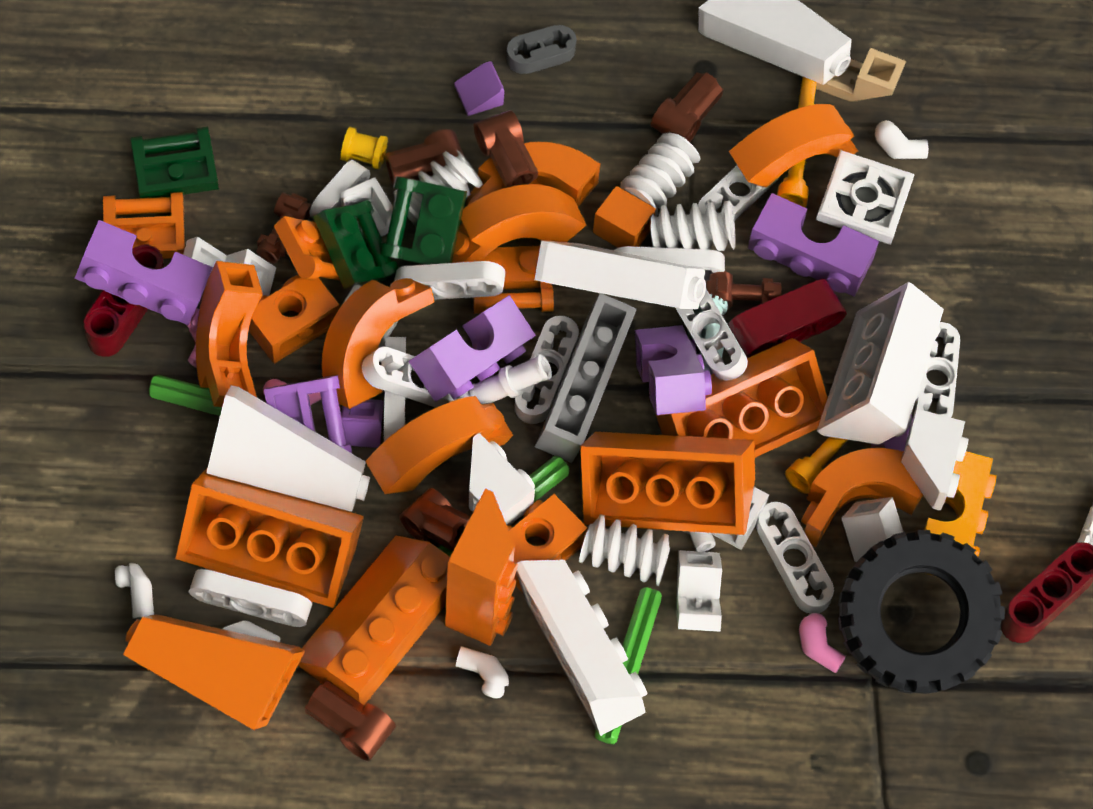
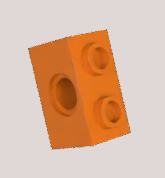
M296 275L287 280L278 291L269 296L264 295L261 297L251 318L248 331L275 364L327 332L334 316L340 309V304L319 278L309 280ZM287 311H296L299 313L294 317H286L282 315Z
M555 494L544 502L542 500L534 502L525 511L524 518L514 527L507 525L515 545L513 558L515 563L530 560L566 561L582 548L588 530L585 524ZM538 536L547 543L542 546H533L527 542V539ZM515 574L513 579L516 580V587L523 593L517 574Z

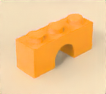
M966 451L963 462H955L953 473L960 474V479L954 498L946 497L945 503L955 510L957 519L945 522L928 518L923 530H930V533L939 535L946 533L955 536V541L963 545L965 543L969 544L976 550L974 554L979 557L980 547L973 545L976 533L983 534L988 518V511L982 510L984 497L991 498L997 475L990 474L993 458Z

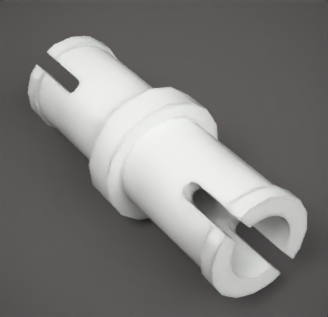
M538 355L515 367L507 365L499 370V374L476 384L473 383L474 387L469 390L470 396H476L481 404H490L507 396L515 398L522 394L523 389L551 379L552 370L550 364L543 355Z

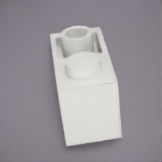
M917 409L909 428L901 462L932 509L941 511L946 497L954 498L958 487L960 474L953 473L956 461L963 462L969 439L962 437L965 421Z
M478 433L473 437L469 509L472 512L474 511L484 489H488L494 493L506 525H511L524 515L525 511L534 503V483L522 469L516 470L507 461L505 452L495 441L488 442Z

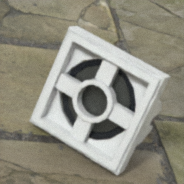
M840 150L816 220L836 226L839 231L844 225L873 239L891 245L915 174Z

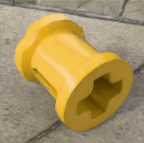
M349 127L342 144L341 160L348 162L349 159L372 164V168L380 169L385 158L388 137L383 135L379 138L358 133L354 127Z

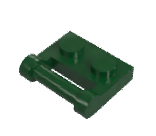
M208 126L196 128L197 132L144 140L142 136L131 137L140 198L171 197V193L183 192L184 195L219 189ZM196 147L200 148V150L168 154L148 158L145 157V155L176 151Z
M396 176L393 188H396L397 191L386 243H381L379 254L425 265L452 263L467 191ZM412 192L423 194L413 246L408 248L401 246Z
M365 200L355 205L326 209L313 216L344 290L353 288L354 285L363 286L371 280L377 282L389 280L395 277L396 270L399 268L396 261L392 262L390 257L379 254L383 239L373 219L372 213L375 211L370 200ZM359 226H360V228H361V231H362V233H363V235H364V237H365V240H366V242H367V244H368V247H369L371 253L369 252V250H368V248H367V246H366V243H365V241H364V239H363V236H362V234H361V232H360Z

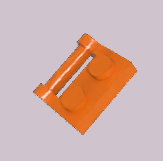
M183 192L171 193V197L116 199V195L103 196V222L137 235L132 249L139 245H152L160 250L163 259L172 258L174 252L184 253ZM171 212V216L117 218V215Z
M284 216L274 225L301 278L316 280L321 277L340 281L315 222Z
M540 246L497 247L481 260L497 263L505 269L503 289L539 288V292L501 293L496 296L473 297L474 314H481L508 295L511 296L518 309L541 308V312L554 311L552 284L534 280Z

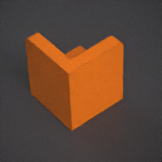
M615 187L595 213L593 233L617 248L626 246L639 247L651 231L652 214L655 216L656 208L624 189Z

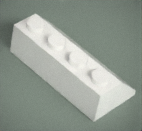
M907 282L857 311L817 432L823 436L873 444H881L894 436L899 437L904 434L912 422L910 416L915 400L921 393L920 384L924 371L931 361L929 355L933 342L940 332L939 323L944 309L913 284Z
M565 560L517 562L516 574L525 600L599 735L601 736L646 713L642 697L647 695V691L637 672L629 674L623 662L627 661L628 658L617 637L609 640L604 631V628L609 625L598 604L590 606L585 595L590 593L580 571L572 573Z

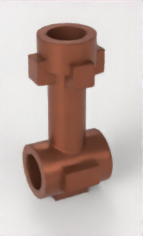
M282 193L275 205L274 214L280 216L279 220L287 216L308 221L312 204L307 203L306 198L292 193V195ZM275 227L269 236L261 234L257 241V255L269 263H277L279 258H284L287 253Z
M724 271L711 273L709 281L706 282V289L709 294H712V298L715 295L719 296V299L722 298L723 301L727 302L728 309L732 307L733 299L760 301V304L781 296V283L773 282V279L763 278L762 285L733 284V275Z

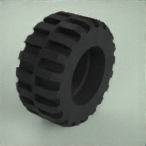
M917 530L912 533L901 532L875 544L850 570L839 597V630L843 633L844 645L848 653H851L857 661L856 665L864 673H868L875 678V682L885 687L889 686L897 689L898 692L936 693L967 681L991 658V652L994 646L999 643L1002 634L1000 625L1001 621L1004 620L1005 606H1001L999 595L1003 593L999 582L995 583L990 573L993 569L986 560L982 562L974 554L976 550L969 544L965 543L963 545L954 540L955 536L946 533L934 534L930 533V530ZM927 573L934 575L946 582L957 597L960 608V620L953 637L937 650L930 652L906 650L897 645L888 636L883 627L880 612L883 596L895 580L907 574Z

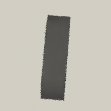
M554 25L518 35L508 43L507 65L516 73L528 74L564 64L575 55L576 34L567 26ZM559 40V43L565 45V48L560 49L557 44H553V41ZM523 50L526 55H530V58L524 59L521 54L517 55V52Z

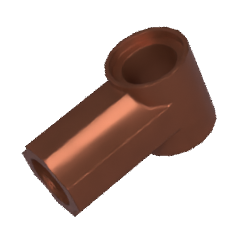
M706 72L704 74L696 73L674 99L667 98L660 105L652 118L651 127L661 134L675 133L691 142L700 128L702 119L722 97L723 89L718 84L717 79Z
M512 110L474 123L473 129L477 144L484 156L490 155L506 188L527 185L538 178V170L523 143L522 129Z
M449 129L439 130L430 134L422 144L386 153L385 162L392 185H394L396 176L420 181L419 171H423L429 176L434 175L430 163L435 161L444 167L446 165L443 156L445 151L457 157L458 150L464 156L455 131Z
M429 488L399 515V519L404 528L416 540L427 541L430 538L454 551L470 516L453 508L440 492Z
M328 680L318 686L305 707L306 714L338 735L342 744L350 752L365 761L372 759L396 728L394 721L381 709L368 703L365 706Z

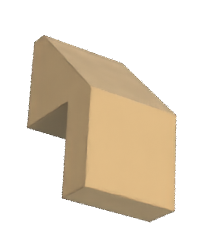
M870 48L864 63L851 59L848 68L840 76L835 75L824 85L817 83L816 89L849 102L889 96L894 92L906 61Z

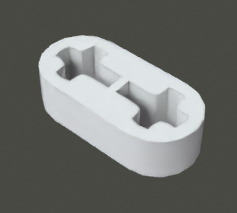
M354 160L347 162L316 197L310 209V217L313 218V216L323 210L340 207V193L369 180L370 170Z

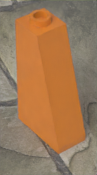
M155 614L142 617L141 620L137 619L131 625L125 638L128 645L123 655L247 727L256 730L267 726L305 650L294 645Z

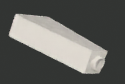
M708 0L699 7V33L703 36L822 85L835 75L840 76L843 74L851 62V39L799 0Z
M542 240L534 279L540 282L680 309H698L699 302L703 299L706 289L704 280L705 269L580 243Z
M231 385L224 398L206 474L351 512L356 499L364 501L370 481L369 476L363 475L366 464L364 460L240 387Z

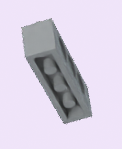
M599 293L587 315L535 444L536 448L554 456H560L563 460L570 463L573 462L586 439L637 308Z

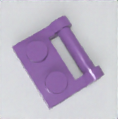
M338 375L264 389L267 404L314 432L315 426L308 394L320 392L329 440L352 453L351 444H346L336 391L337 388H340Z

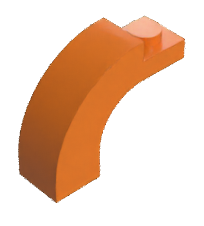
M814 104L792 110L767 122L740 141L729 153L748 182L767 187L789 168L809 157L820 154L838 157L840 150L851 154L857 153L858 150L851 141L854 137L851 129L844 122L834 105Z
M524 143L538 170V178L530 184L545 185L559 189L573 197L578 207L597 186L601 164L588 155L569 146L557 143ZM491 157L478 168V176L482 180L483 185L479 188L475 187L466 200V206L489 193L506 188Z
M536 184L503 188L475 200L463 209L461 217L463 223L459 227L452 263L481 261L498 246L519 238L568 242L587 225L574 198L559 189Z
M216 261L202 296L196 331L197 374L200 387L209 388L215 407H223L225 395L231 385L240 387L257 397L247 361L249 325L263 295L254 265Z
M410 278L396 280L391 283L390 287L371 280L357 289L342 304L330 324L322 352L323 377L338 375L340 388H337L336 391L340 405L351 409L383 392L381 389L370 385L365 379L362 372L363 360L378 349L383 335L395 322L435 302L431 287Z
M470 396L448 402L415 418L387 438L365 462L384 494L413 491L437 466L457 454L471 450L473 437L476 434L480 433L488 442L495 441L499 446L505 445L513 434L507 426L503 414L496 408L494 403L481 404L476 396Z
M890 448L857 450L832 461L817 475L812 482L807 500L811 503L801 519V522L806 525L804 532L811 545L814 547L818 545L837 512L853 500L893 497L897 508L910 515L913 514L923 494L901 462L904 451Z

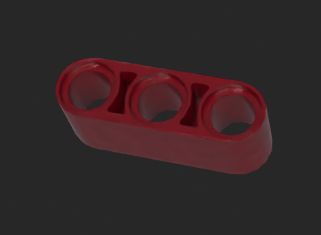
M145 244L132 249L134 258L142 266L154 269L164 268L163 256L155 246ZM103 290L84 319V329L90 350L101 357H110L117 354L148 309L129 302L118 303L122 299L121 297ZM101 329L112 330L106 335L96 334Z
M819 279L738 314L728 323V326L746 357L749 358L791 338L801 342L827 331L839 324L846 317L847 312L826 279Z
M1085 542L1073 544L1013 597L1004 612V620L1001 621L1000 625L1006 638L1016 643L1030 641L1089 588L1093 582V545ZM1071 563L1082 564L1087 572L1076 570ZM1043 588L1054 589L1058 593L1059 598L1050 597L1044 592ZM1014 613L1025 614L1029 617L1031 623L1020 622Z

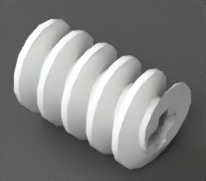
M670 132L664 133L657 140V144H654L648 150V154L641 158L639 165H636L630 171V175L623 179L620 188L656 208V217L658 215L657 208L661 209V205H667V198H672L676 194V187L683 186L685 177H690L694 173L693 164L699 163L701 160L699 153L682 136Z
M458 150L457 157L447 151L443 153L446 163L444 167L435 161L430 163L434 175L429 176L423 171L418 172L420 181L467 191L466 198L470 195L468 182L477 188L483 185L476 171ZM412 192L407 217L417 227L423 194Z
M724 201L721 213H717L713 202H708L705 214H701L698 204L693 203L690 215L685 214L682 204H677L674 216H670L666 205H661L659 216L655 217L652 214L651 217L652 245L657 248H665L666 245L667 248H680L682 243L684 249H695L698 243L700 249L710 250L713 241L718 251H724L729 240L734 250L735 221L729 202Z
M600 514L593 524L590 523L579 562L583 563L591 553L593 567L598 568L607 558L608 571L614 573L620 564L623 563L624 576L630 578L635 570L640 568V581L647 582L650 576L656 573V586H659L670 551L669 535L663 534L657 543H653V530L647 529L640 539L637 538V525L634 524L623 534L621 533V520L616 519L611 527L607 529L605 528V516Z

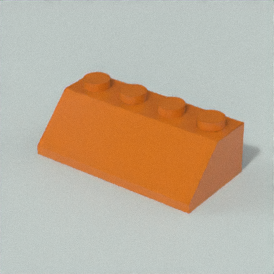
M791 338L747 358L746 370L736 379L724 381L717 378L715 374H711L712 393L711 395H705L706 410L656 415L662 435L754 440L756 458L818 429L828 397L814 350Z
M594 432L581 445L585 525L593 524L601 514L605 516V526H611L618 519L621 520V527L627 528L634 524L637 525V528L737 535H744L746 533L755 484L754 440Z
M206 468L192 483L175 559L215 572L294 592L312 602L334 608L356 551L364 516L206 474L208 469Z
M484 489L448 561L445 627L491 646L497 634L504 636L513 616V612H510L515 599L512 593L516 586V580L513 578L518 564L513 562L515 545L494 493L488 489Z
M396 535L302 647L305 652L298 667L322 684L328 680L359 703L365 705L445 607L448 561L450 556L430 542Z

